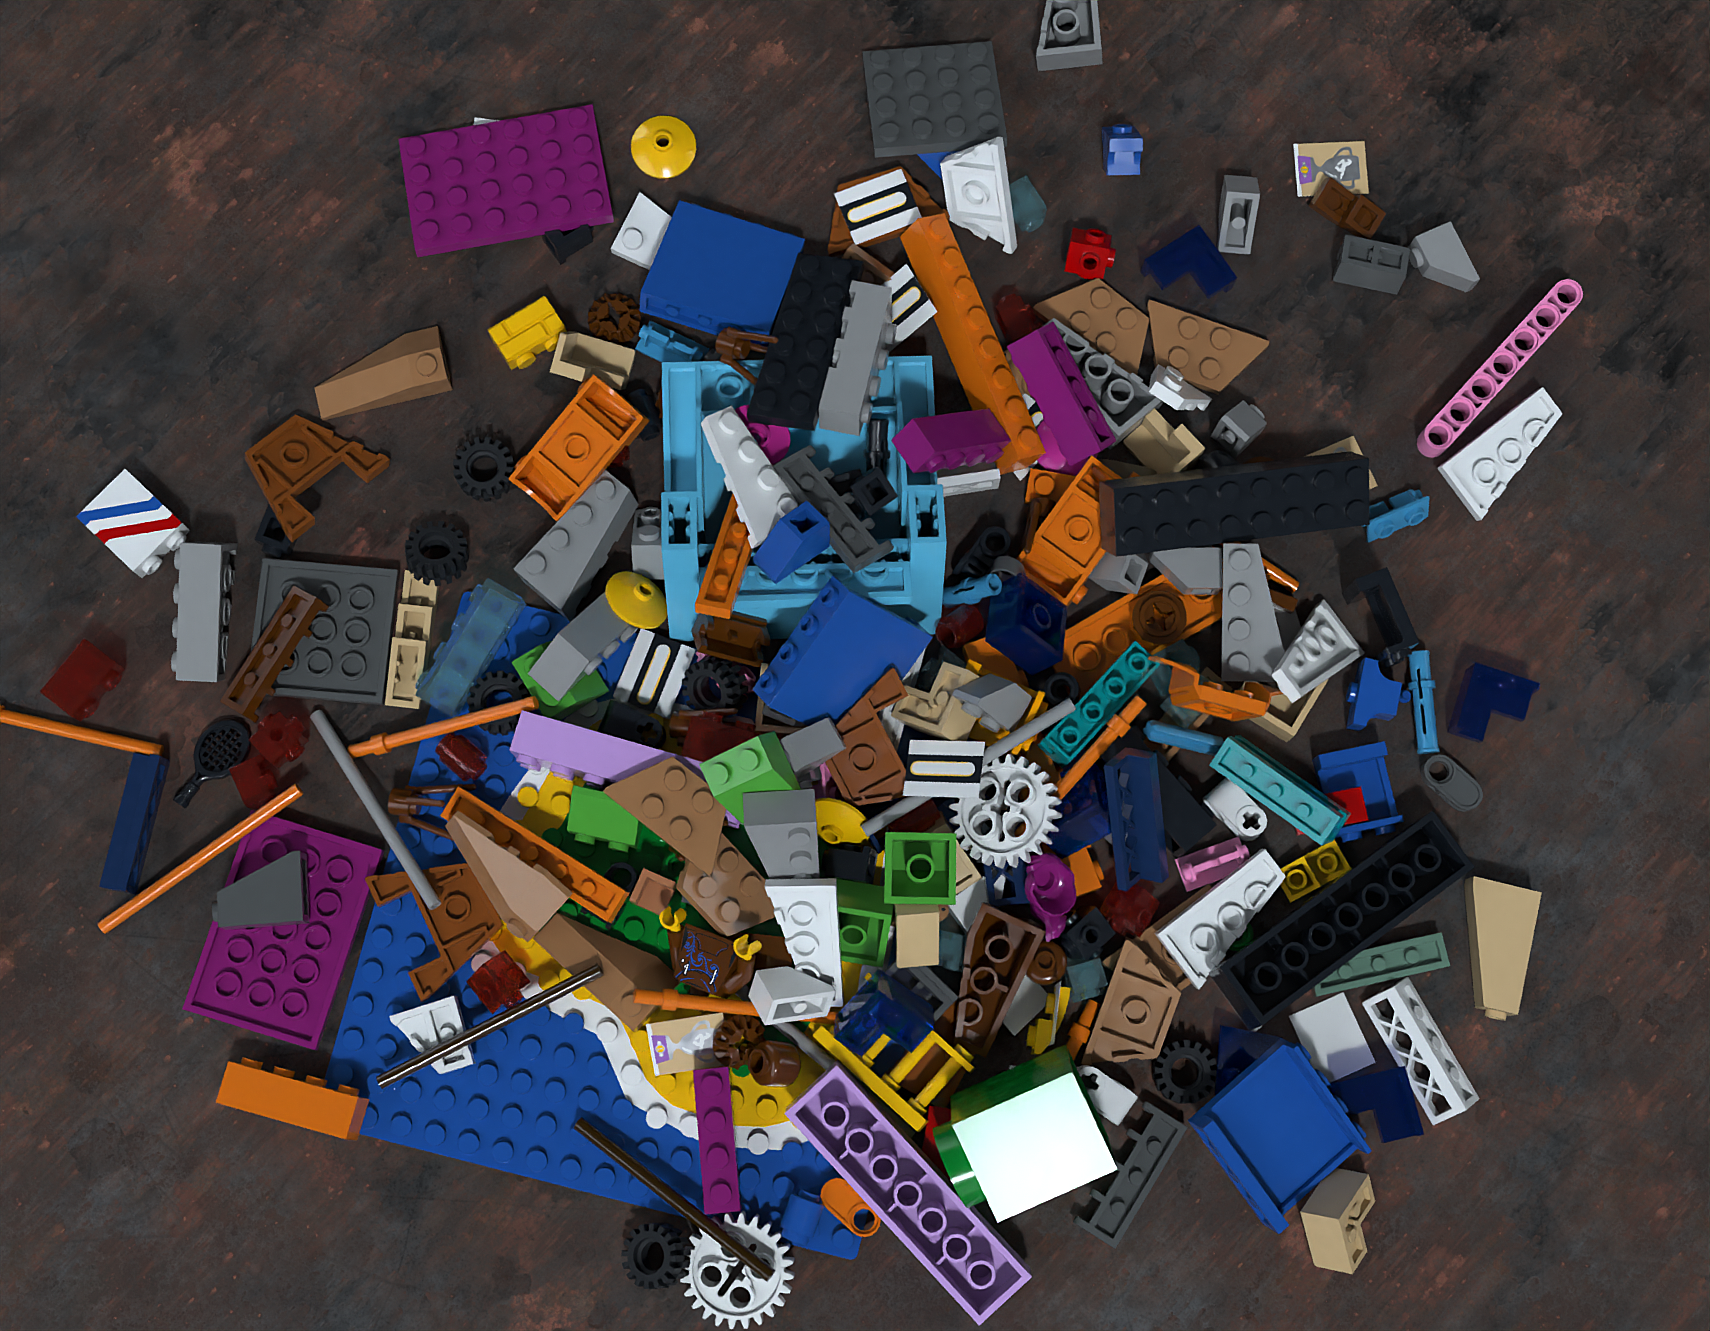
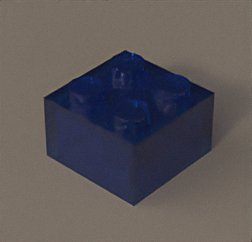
M1021 572L1002 582V589L998 595H991L985 641L1012 660L1016 665L1029 674L1034 675L1063 660L1068 607Z

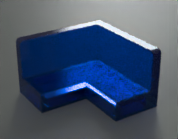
M1200 225L1145 259L1140 271L1144 277L1151 274L1161 290H1164L1190 273L1208 299L1222 290L1225 293L1230 291L1238 278Z
M1475 662L1465 670L1447 733L1481 743L1485 736L1491 712L1520 722L1524 721L1532 694L1539 691L1540 683Z
M1094 763L1061 800L1062 803L1053 809L1062 814V817L1052 819V824L1059 831H1048L1047 836L1051 839L1052 844L1047 845L1061 859L1111 834L1105 774ZM1073 766L1060 772L1061 779Z
M878 968L836 1015L834 1038L862 1057L884 1033L912 1053L934 1028V1008Z
M1395 1066L1330 1083L1332 1095L1339 1097L1347 1106L1348 1112L1345 1113L1347 1116L1373 1110L1381 1143L1424 1135L1405 1066Z

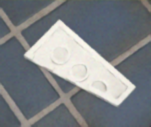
M639 192L611 247V252L650 270L672 217Z
M1543 387L1533 392L1437 468L1476 521L1483 519L1494 500L1499 498L1510 479L1522 468L1533 449L1538 447L1563 414Z
M730 406L706 416L701 422V426L716 462L722 465L726 474L723 480L727 490L732 491L738 504L736 512L740 522H745L750 535L747 539L751 549L763 544L779 519L797 508L799 504L734 408Z
M1323 599L1315 605L1271 676L1277 682L1280 691L1294 703L1364 654V651Z
M1260 849L1154 933L1193 986L1198 990L1206 982V977L1209 975L1208 972L1219 965L1232 943L1242 935L1247 928L1246 925L1255 913L1262 909L1286 877L1266 849Z
M766 879L764 887L773 903L774 914L777 923L781 925L785 936V945L788 953H791L795 970L832 985L836 992L830 1007H843L844 993L837 879Z

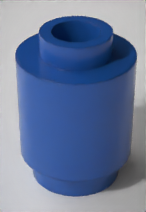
M800 1189L798 1195L791 1193L780 1227L783 1228L781 1237L807 1245L809 1238L814 1237L824 1205L818 1202L819 1195Z

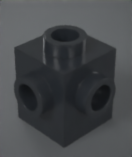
M1081 905L1078 909H1073L1065 914L1067 916L1066 926L1059 937H1057L1059 940L1057 944L1063 948L1066 956L1070 959L1092 960L1104 950L1103 945L1116 933L1096 906Z

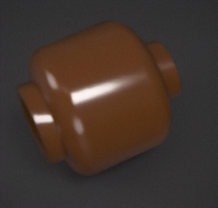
M1042 940L1025 974L1026 977L1033 983L1042 986L1051 985L1059 981L1067 968V956L1063 948L1056 942Z
M765 1040L758 1043L750 1053L748 1069L755 1082L761 1086L787 1087L793 1084L798 1077L801 1069L800 1055L796 1047L789 1042Z

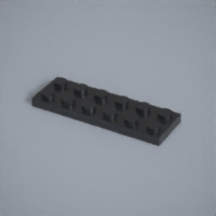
M798 253L772 336L778 337L779 341L777 343H769L747 411L748 422L815 431L819 419V404L829 367H833L832 361L836 339L841 338L845 306L851 307L850 285L852 280L861 282L864 272L863 261Z

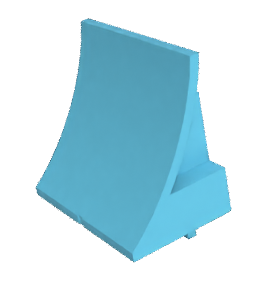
M932 356L888 357L885 371L880 370L878 374L881 377L878 396H872L870 403L873 404L871 418L889 420L887 443L888 450H890V458L887 459L886 477L898 497L871 516L866 512L867 517L859 519V521L862 522L867 518H871L875 522V526L868 532L879 545L889 540L894 546L893 550L865 568L853 573L830 545L829 548L775 584L753 562V557L761 545L753 548L733 611L766 619V627L770 639L789 638L800 619L806 614L832 575L837 577L847 588L904 619L908 616L916 620L929 634H940L947 545L943 485L937 484V471L934 473H929V471L913 473L891 441L913 418L935 416ZM737 360L740 365L755 377H759L764 360ZM720 361L662 362L665 492H661L662 561L670 640L676 642L694 641L691 629L699 613L695 612V602L733 493L727 490L723 480L726 474L722 465L717 463L701 422L706 416L732 406L735 410L740 406L750 404L755 389L751 382L731 366ZM819 419L815 431L788 428L791 440L790 447L782 460L812 445L816 453L810 458V461L819 472L828 467L834 472V476L859 468L862 474L866 472V458L863 457V450L867 448V423H863L860 436L820 429Z

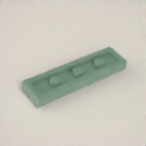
M1442 932L1365 949L1313 987L1314 997L1449 967L1450 962Z

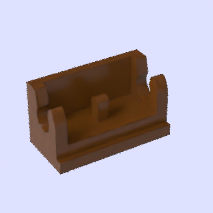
M736 611L732 612L730 619L699 613L691 629L697 652L759 668L764 661L761 646H770V635L766 627L767 620Z

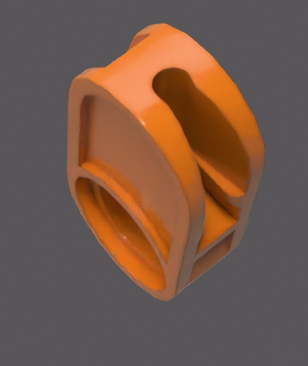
M833 1178L823 1185L820 1195L823 1205L850 1231L860 1237L872 1236L877 1232L880 1227L881 1218L846 1180ZM862 1209H867L874 1215V1224L867 1230H860L854 1224L856 1212Z

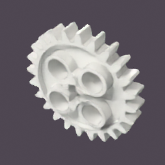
M1007 754L1003 763L1002 759L998 757L992 761L991 766L987 764L982 767L979 798H959V803L949 805L950 809L958 812V815L949 819V822L960 826L954 833H957L958 839L965 838L961 842L960 847L966 851L972 849L970 852L972 858L978 860L982 856V863L990 866L994 860L995 866L1001 869L1004 868L1007 859L1009 865L1016 868L1018 866V857L1030 863L1031 857L1029 852L1034 851L1042 855V849L1039 844L1041 842L1052 844L1051 839L1047 836L1048 831H1059L1052 824V819L1062 817V814L1053 810V807L1059 805L1062 801L1058 797L1051 796L1058 787L1053 783L1046 784L1051 776L1045 771L1039 773L1041 767L1035 762L1029 766V760L1021 756L1016 763L1015 757ZM1008 781H1010L1011 783L1009 784L1008 788L1006 789V783H1007ZM991 786H996L995 796L986 801L985 793L987 789ZM1029 787V797L1024 802L1019 803V792ZM1008 806H1009V807H1010V811H1009V812H1005V813L1003 814V816H1001V815H1000L1001 810H1007V808H1008ZM992 820L993 826L991 831L986 835H982V825L984 822ZM1025 822V832L1020 837H1015V827L1019 823ZM1003 833H1004V834H1005V839H1004V841L1001 842L1000 839H1001V837L1003 836Z
M745 1211L740 1213L738 1220H734L732 1213L727 1212L723 1223L715 1215L712 1217V1220L733 1237L738 1238L747 1248L751 1244H756L757 1249L754 1253L760 1258L767 1259L771 1267L776 1271L769 1281L766 1282L745 1265L742 1273L738 1274L727 1292L720 1296L718 1294L719 1289L732 1272V1266L735 1267L740 1260L700 1229L703 1237L692 1234L689 1238L695 1247L686 1246L684 1248L691 1250V1255H686L690 1257V1260H686L690 1261L689 1268H683L689 1270V1273L683 1279H680V1282L691 1284V1287L686 1290L684 1295H695L697 1297L692 1305L693 1309L702 1305L706 1308L703 1313V1319H706L712 1313L715 1314L716 1326H719L725 1318L728 1319L730 1329L734 1328L737 1320H741L744 1329H748L750 1318L752 1317L760 1325L764 1321L762 1312L773 1317L776 1313L773 1303L782 1307L786 1301L780 1292L790 1293L792 1287L784 1282V1280H790L795 1277V1272L786 1269L787 1266L794 1263V1257H784V1253L791 1245L790 1243L779 1245L778 1240L781 1237L782 1231L772 1235L769 1232L772 1225L771 1221L767 1222L763 1227L758 1225L759 1214H756L751 1222L746 1220ZM705 1267H717L722 1274L721 1280L717 1282L708 1280L704 1274ZM736 1287L746 1288L751 1296L750 1301L746 1303L737 1301L734 1298L733 1289Z

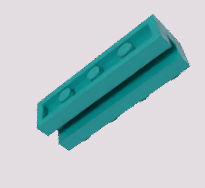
M1134 641L1074 705L1076 710L1063 717L1037 746L1063 769L1158 668L1160 663L1148 660V657L1152 655L1137 641Z
M1235 735L1234 738L1232 736L1227 737L1209 765L1321 846L1333 842L1351 815L1346 809L1241 735Z

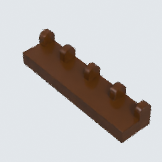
M293 586L220 702L256 723L259 719L255 713L256 709L266 694L274 695L276 690L271 688L275 679L284 665L289 667L293 665L294 661L289 657L303 636L310 638L313 632L308 630V627L319 610L326 613L329 606L317 597Z

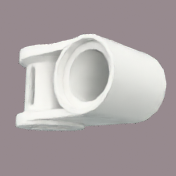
M1224 778L1203 798V802L1213 811L1215 816L1223 821L1236 837H1239L1241 840L1253 841L1266 828L1267 818L1264 811L1248 796L1246 791L1227 778ZM1254 818L1256 820L1254 826L1245 829L1243 827L1245 819Z
M1088 1065L1076 1067L1080 1076H1090L1093 1074L1091 1081L1094 1083V1086L1091 1089L1086 1087L1094 1107L1097 1112L1118 1126L1138 1096L1097 1068Z

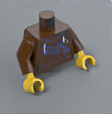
M671 907L665 908L660 913L659 920L662 926L667 928L674 979L690 985L688 995L709 997L712 994L727 999L731 994H735L752 980L756 958L754 953L758 952L762 947L758 940L749 945L747 941L748 934L741 936L734 942L687 923L684 927L680 923L685 920L686 911L679 908L673 917Z

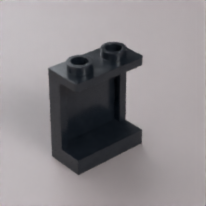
M1388 567L1355 579L1342 592L1347 605L1366 598L1387 647L1373 659L1379 660L1378 665L1384 663L1385 668L1405 661L1404 658L1412 655L1411 649L1420 642Z

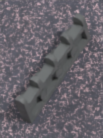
M809 445L776 463L773 467L799 505L808 501L830 522V545L849 569L856 573L890 553L894 546L889 540L880 545L868 532L875 526V522L871 518H867L862 522L859 521L848 507L855 498L850 492L841 497L828 483L834 476V472L829 467L819 472L810 461V458L815 455L816 450L812 445Z
M1146 1101L1143 1103L1142 1108L1153 1115L1141 1135L1128 1128L1125 1134L1135 1140L1136 1143L1123 1165L1115 1161L1118 1173L1105 1195L1093 1188L1089 1193L1090 1196L1100 1201L1087 1223L1079 1216H1076L1073 1220V1223L1116 1249L1188 1128Z

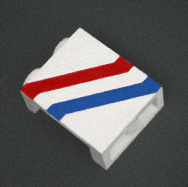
M126 469L76 516L141 578L146 574L154 573L162 564L161 559L170 550L178 549L180 543L185 542L186 534L190 531Z

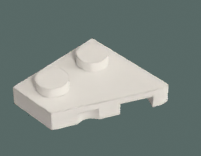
M1158 364L1151 374L1149 392L1176 410H1194L1197 406L1200 410L1204 411L1212 398L1182 380L1184 376L1175 368L1167 366L1165 369Z
M451 996L389 1016L391 1022L409 1038L410 1043L421 1053L466 1031L457 996ZM469 1044L431 1065L439 1074H444L476 1064L471 1045Z

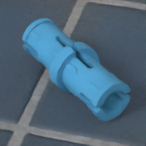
M992 573L977 579L973 577L965 578L959 584L943 588L942 605L946 608L949 606L953 608L963 603L972 605L978 603L981 598L998 595L1002 589L1001 580L996 574Z

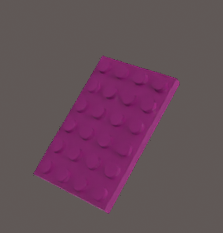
M593 104L398 139L417 257L545 235V231L556 229L562 232L578 229L580 225L588 224L590 227L614 222Z
M272 816L241 838L225 887L293 851H302L307 854L310 923L225 930L219 928L218 922L213 920L182 1009L318 1051L371 893L365 878L377 875L384 850Z

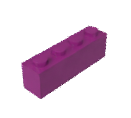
M1054 322L1007 346L1014 365L1019 369L1027 384L1028 392L1038 404L1043 414L1044 422L1054 434L1059 444V450L1066 457L1070 466L1102 451L1116 442L1109 425Z
M981 409L913 418L891 441L913 473L925 471L934 473L944 468L953 470L963 465L971 467L982 462L990 464L1003 455L1002 449L1011 439L991 410Z
M730 1067L693 1070L705 1214L741 1211Z

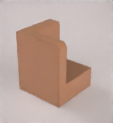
M643 868L629 901L660 916V913L669 906L677 884L670 879Z

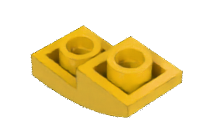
M1334 839L1333 842L1325 844L1281 868L1286 877L1280 885L1291 903L1341 876L1351 867Z
M1060 987L1056 1032L1066 1012L1071 990L1069 987ZM1054 992L1047 993L1045 1013L1050 1014V1020L1036 1019L1035 1026L1029 1025L1026 1046L1032 1047V1055H1041L1051 1042L1056 1000Z

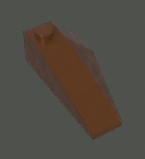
M985 902L981 903L966 936L954 1044H959L963 1048L986 1058L1046 931L1040 923L1009 909Z

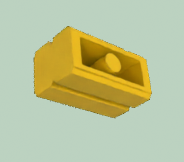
M546 296L541 297L488 329L492 341L511 370L517 366L519 369L530 366L536 360L535 356L544 350L548 352L556 350L560 333L567 332Z

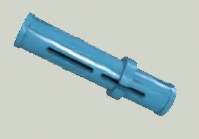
M1428 650L1412 651V655L1409 656L1411 682L1408 683V690L1412 691L1418 745L1417 754L1440 752L1432 690L1436 686L1435 680H1431L1430 652Z

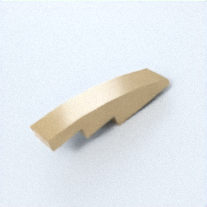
M405 570L401 604L399 603L396 632L395 637H392L385 705L420 709L432 644L439 586H435L434 580H431L429 585L423 584V577L417 581L414 578V574H410L409 570Z

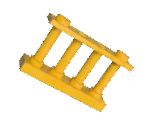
M868 972L864 978L873 985L872 988L836 1028L832 1026L830 1030H827L821 1025L812 1036L917 1132H920L929 1122L923 1117L927 1112L926 1106L962 1066L970 1074L975 1070L970 1064L974 1057L959 1044L953 1049L894 996L891 991L895 986L882 974L879 973L874 978ZM884 995L899 1010L863 1051L859 1049L854 1054L845 1046V1043L849 1040L846 1037ZM909 1019L912 1020L925 1034L888 1075L885 1073L880 1078L870 1069L875 1064L873 1059ZM937 1043L951 1058L915 1099L911 1097L906 1101L897 1093L901 1088L898 1084L928 1050Z

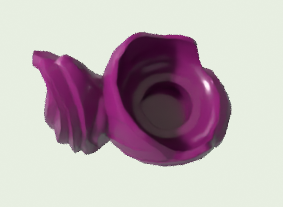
M1043 853L1042 855H1030L1031 862L1027 863L1026 873L1028 875L1025 881V894L1030 902L1031 914L1045 924V940L1049 942L1051 939L1059 937L1063 932L1067 921L1065 913L1076 902L1074 874L1056 854Z

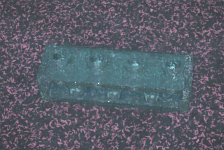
M489 578L485 580L483 585L479 583L474 588L469 598V601L472 602L465 614L461 612L456 617L451 627V630L454 632L447 643L443 641L438 646L433 656V659L436 660L429 672L424 671L415 685L417 689L415 695L420 701L450 718L457 717L467 702V697L471 695L469 691L471 686L475 687L477 684L476 680L479 677L482 678L526 606L522 597Z

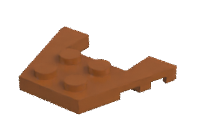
M296 414L245 452V460L291 542L315 525V517L294 498L341 462H344L366 483H369L382 473L390 464V459L381 453L378 455L364 450L363 445L355 441L350 443L334 436L333 431Z
M894 667L890 668L835 724L847 748L825 763L845 802L852 806L907 797L903 796L906 769L877 715L878 711L909 696Z
M468 863L422 870L442 902L440 906L433 910H429L406 871L387 875H373L365 878L379 908L412 892L441 956L408 972L422 1002L428 1000L504 927L499 914Z

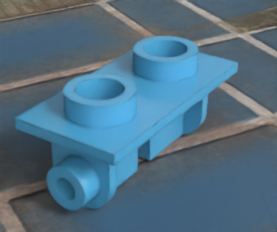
M649 321L647 326H642L639 332V337L641 338L635 348L636 351L660 362L702 361L709 351V348L653 321Z
M1409 489L1389 498V503L1393 507L1391 510L1388 509L1384 501L1370 506V525H1362V527L1367 526V542L1378 538H1386L1394 531L1422 522L1428 517L1429 496L1423 497L1419 489L1415 491Z

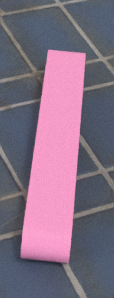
M1571 279L1559 281L1425 427L1417 438V447L1421 454L1434 458L1444 453L1575 309L1583 297L1582 288L1576 281ZM1557 293L1566 295L1569 299V304L1561 302ZM1536 316L1545 318L1548 322V327L1541 326L1537 322ZM1516 339L1522 340L1526 344V351L1516 346ZM1493 363L1502 364L1505 367L1506 374L1498 373L1494 369ZM1472 386L1480 387L1484 391L1485 397H1477L1472 391ZM1454 409L1461 412L1464 418L1463 421L1453 419L1450 410ZM1429 433L1439 435L1442 445L1433 444L1429 439Z

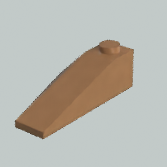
M438 326L406 333L315 387L322 421L453 390Z
M457 811L445 825L500 918L507 924L508 930L517 938H523L529 942L573 894L539 864L536 863L532 868L521 861L519 858L520 852L512 846L506 848L497 845L490 831L460 811Z
M558 913L533 938L572 975L598 963L604 976L584 987L633 1032H637L659 1007L657 1005L633 1003L634 989L662 992L663 988L676 989L681 983L674 979V972L657 956Z

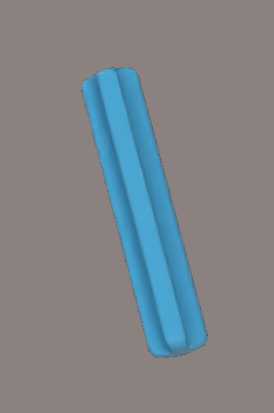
M1154 720L1148 721L1146 728L1143 729V734L1150 741L1215 756L1225 742L1219 736Z

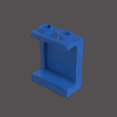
M1385 741L1321 754L1312 759L1319 791L1323 794L1361 787L1369 820L1343 826L1335 837H1341L1343 843L1362 839V832L1375 830L1376 836L1396 832L1395 826L1404 822L1403 815L1398 816L1384 760V757L1388 755Z

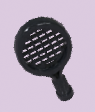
M233 719L221 720L211 725L201 734L193 754L195 775L191 781H188L180 793L176 794L173 798L176 803L186 809L204 782L224 779L233 775L244 765L250 754L252 744L250 732L244 724ZM232 728L236 730L234 734L230 733ZM222 730L226 731L223 736L220 734ZM238 732L241 734L239 738L235 737ZM228 734L231 735L229 740L225 738ZM218 735L222 737L219 741L216 740ZM211 737L212 740L210 742H207V739ZM233 738L237 740L234 744L230 742ZM224 739L227 741L225 745L221 743ZM214 740L217 742L215 747L211 745ZM238 742L242 743L239 748L236 746ZM229 743L233 745L230 749L227 748ZM219 745L223 746L220 751L217 749ZM209 746L213 748L211 752L207 750ZM234 747L238 749L236 753L232 752ZM224 749L228 750L226 754L222 753ZM215 750L218 751L216 756L212 754ZM205 752L209 753L207 757L203 756ZM230 752L233 754L231 759L227 757ZM220 754L224 756L221 760L218 759ZM210 756L214 757L212 761L208 760ZM235 757L238 758L236 762L233 761ZM226 758L229 760L227 764L223 762ZM216 759L220 761L217 766L214 764ZM206 761L210 763L207 767L204 765ZM221 764L225 765L223 769L219 768ZM211 765L215 766L213 771L209 769Z

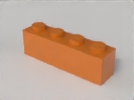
M242 1057L241 1063L228 1061L216 1103L346 1140H358L369 1099L358 1096L360 1089L339 1084L338 1090L326 1087L328 1080L310 1075L306 1076L305 1081L293 1078L295 1071L274 1066L273 1072L261 1069L263 1062Z

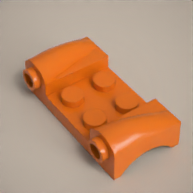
M594 374L579 386L578 394L528 455L523 456L516 463L514 472L508 478L513 484L536 500L556 521L600 477L624 446H629L650 421L601 377Z
M1092 455L1036 531L1031 552L1026 554L1023 549L1017 557V560L1025 568L1027 578L1067 607L1072 602L1078 605L1089 590L1085 586L1087 578L1107 552L1101 548L1099 481L1122 479Z

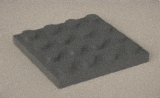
M992 41L862 51L875 158L962 151L996 137H1003L1004 147H1007V133Z
M262 558L251 652L293 586L317 597L329 606L326 613L319 610L308 627V630L313 632L310 638L303 636L289 657L294 661L291 667L284 665L271 686V688L276 690L273 696L384 705L400 572L396 569Z

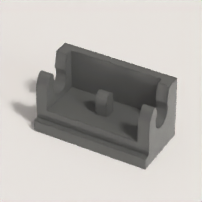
M1345 234L1336 260L1339 261L1334 271L1333 281L1397 295L1406 278L1410 248Z
M895 959L882 973L895 986L892 992L928 1026L936 1022L959 998L927 966L898 968Z

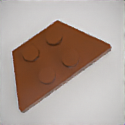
M901 166L838 185L837 192L902 169L921 217L945 213L948 222L950 221L949 213L945 209L942 210L930 198V194L922 186L915 184L912 177ZM837 200L828 244L829 257L845 254L848 247L855 244ZM912 224L857 244V246L864 248L900 237Z

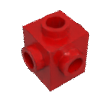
M1073 228L1064 271L1075 273L1084 279H1103L1106 267L1112 268L1116 248L1110 247L1112 235L1105 234L1102 230L1094 228L1087 230Z

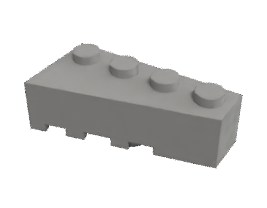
M1046 0L1040 40L1036 53L1038 71L1103 64L1097 0Z
M852 280L849 289L851 307L845 306L841 338L836 339L832 361L833 367H829L819 404V428L860 436L863 423L869 424L873 408L870 400L872 396H878L881 377L878 374L880 370L885 371L889 357V350H886L888 344L894 343L897 325L892 324V287Z
M605 470L514 568L515 572L527 586L569 622L577 614L576 608L582 598H586L592 587V580L599 568H603L609 558L607 556L614 542H618L639 505L631 491Z
M183 542L180 543V549H177L175 552L174 564L175 568L179 570V583H176L174 586L173 599L174 603L178 604V617H175L173 620L172 633L173 637L177 638V651H174L172 654L171 668L173 672H176V680L219 682L226 678L229 634L228 632H223V626L229 624L232 613V605L230 600L226 598V594L230 590L231 585H234L235 571L231 569L229 561L230 555H237L238 543Z
M1223 543L1221 681L1276 682L1271 675L1284 656V650L1259 545Z
M604 592L556 635L528 675L559 702L586 674L590 676L603 662V657L608 659L618 649L620 640L625 643L638 628L626 623L616 615L610 607Z
M814 789L743 793L744 827L769 879H820Z

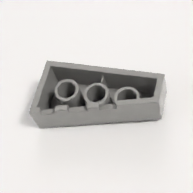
M1053 318L1045 325L1051 322L1055 323L1116 439V442L1108 446L1111 450L1140 426L1145 416L1154 408L1158 411L1163 401L1149 392V387L1142 383L1143 379L1133 372L1129 374L1114 363L1115 360L1105 353L1104 355L1100 354L1089 346L1087 340Z

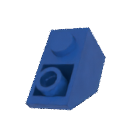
M805 501L779 519L754 555L753 562L777 584L830 547V522L808 501Z

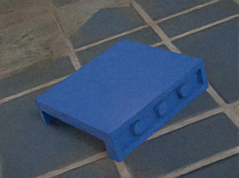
M679 200L641 289L639 311L717 336L724 328L728 327L771 336L772 328L781 308L798 253H803L805 239L797 237L792 233L777 231L759 223H751L735 218L727 213H719L703 208L698 204H690ZM750 340V342L756 344H760L766 347L769 346V342Z
M832 575L806 614L800 619L789 638L781 646L775 658L760 676L758 682L753 687V691L768 707L807 726L825 718H831L835 725L890 668H895L902 681L933 636L916 620L908 616L905 619L847 588L837 577Z
M1282 1038L1188 1119L1190 1125L1262 1224L1277 1234H1280L1289 1226L1283 1215L1355 1150L1359 1149L1366 1154L1372 1151L1364 1141L1367 1137L1364 1130L1356 1122L1350 1121L1345 1114L1348 1112L1347 1106L1339 1097L1332 1095L1327 1088L1330 1085L1328 1079L1321 1071L1314 1069L1310 1064L1311 1055L1300 1043L1296 1042L1293 1044Z

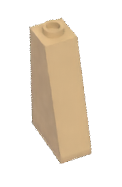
M1473 876L1465 879L1464 890L1475 1008L1486 1010V1017L1505 1021L1506 1016L1518 1015L1542 892Z

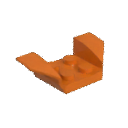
M1158 656L1148 657L1150 661L1173 667L1168 691L1171 694L1172 705L1231 721H1240L1264 716L1270 705L1271 697L1283 694L1278 688L1256 682H1245L1244 691L1234 690V694L1223 691V685L1202 682V685H1198L1200 674L1192 666Z

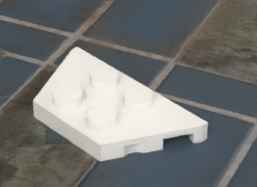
M996 137L946 156L940 163L950 221L962 228H968L974 235L983 240H986L988 236L1004 244L1003 251L1012 254L1017 248L1003 137Z

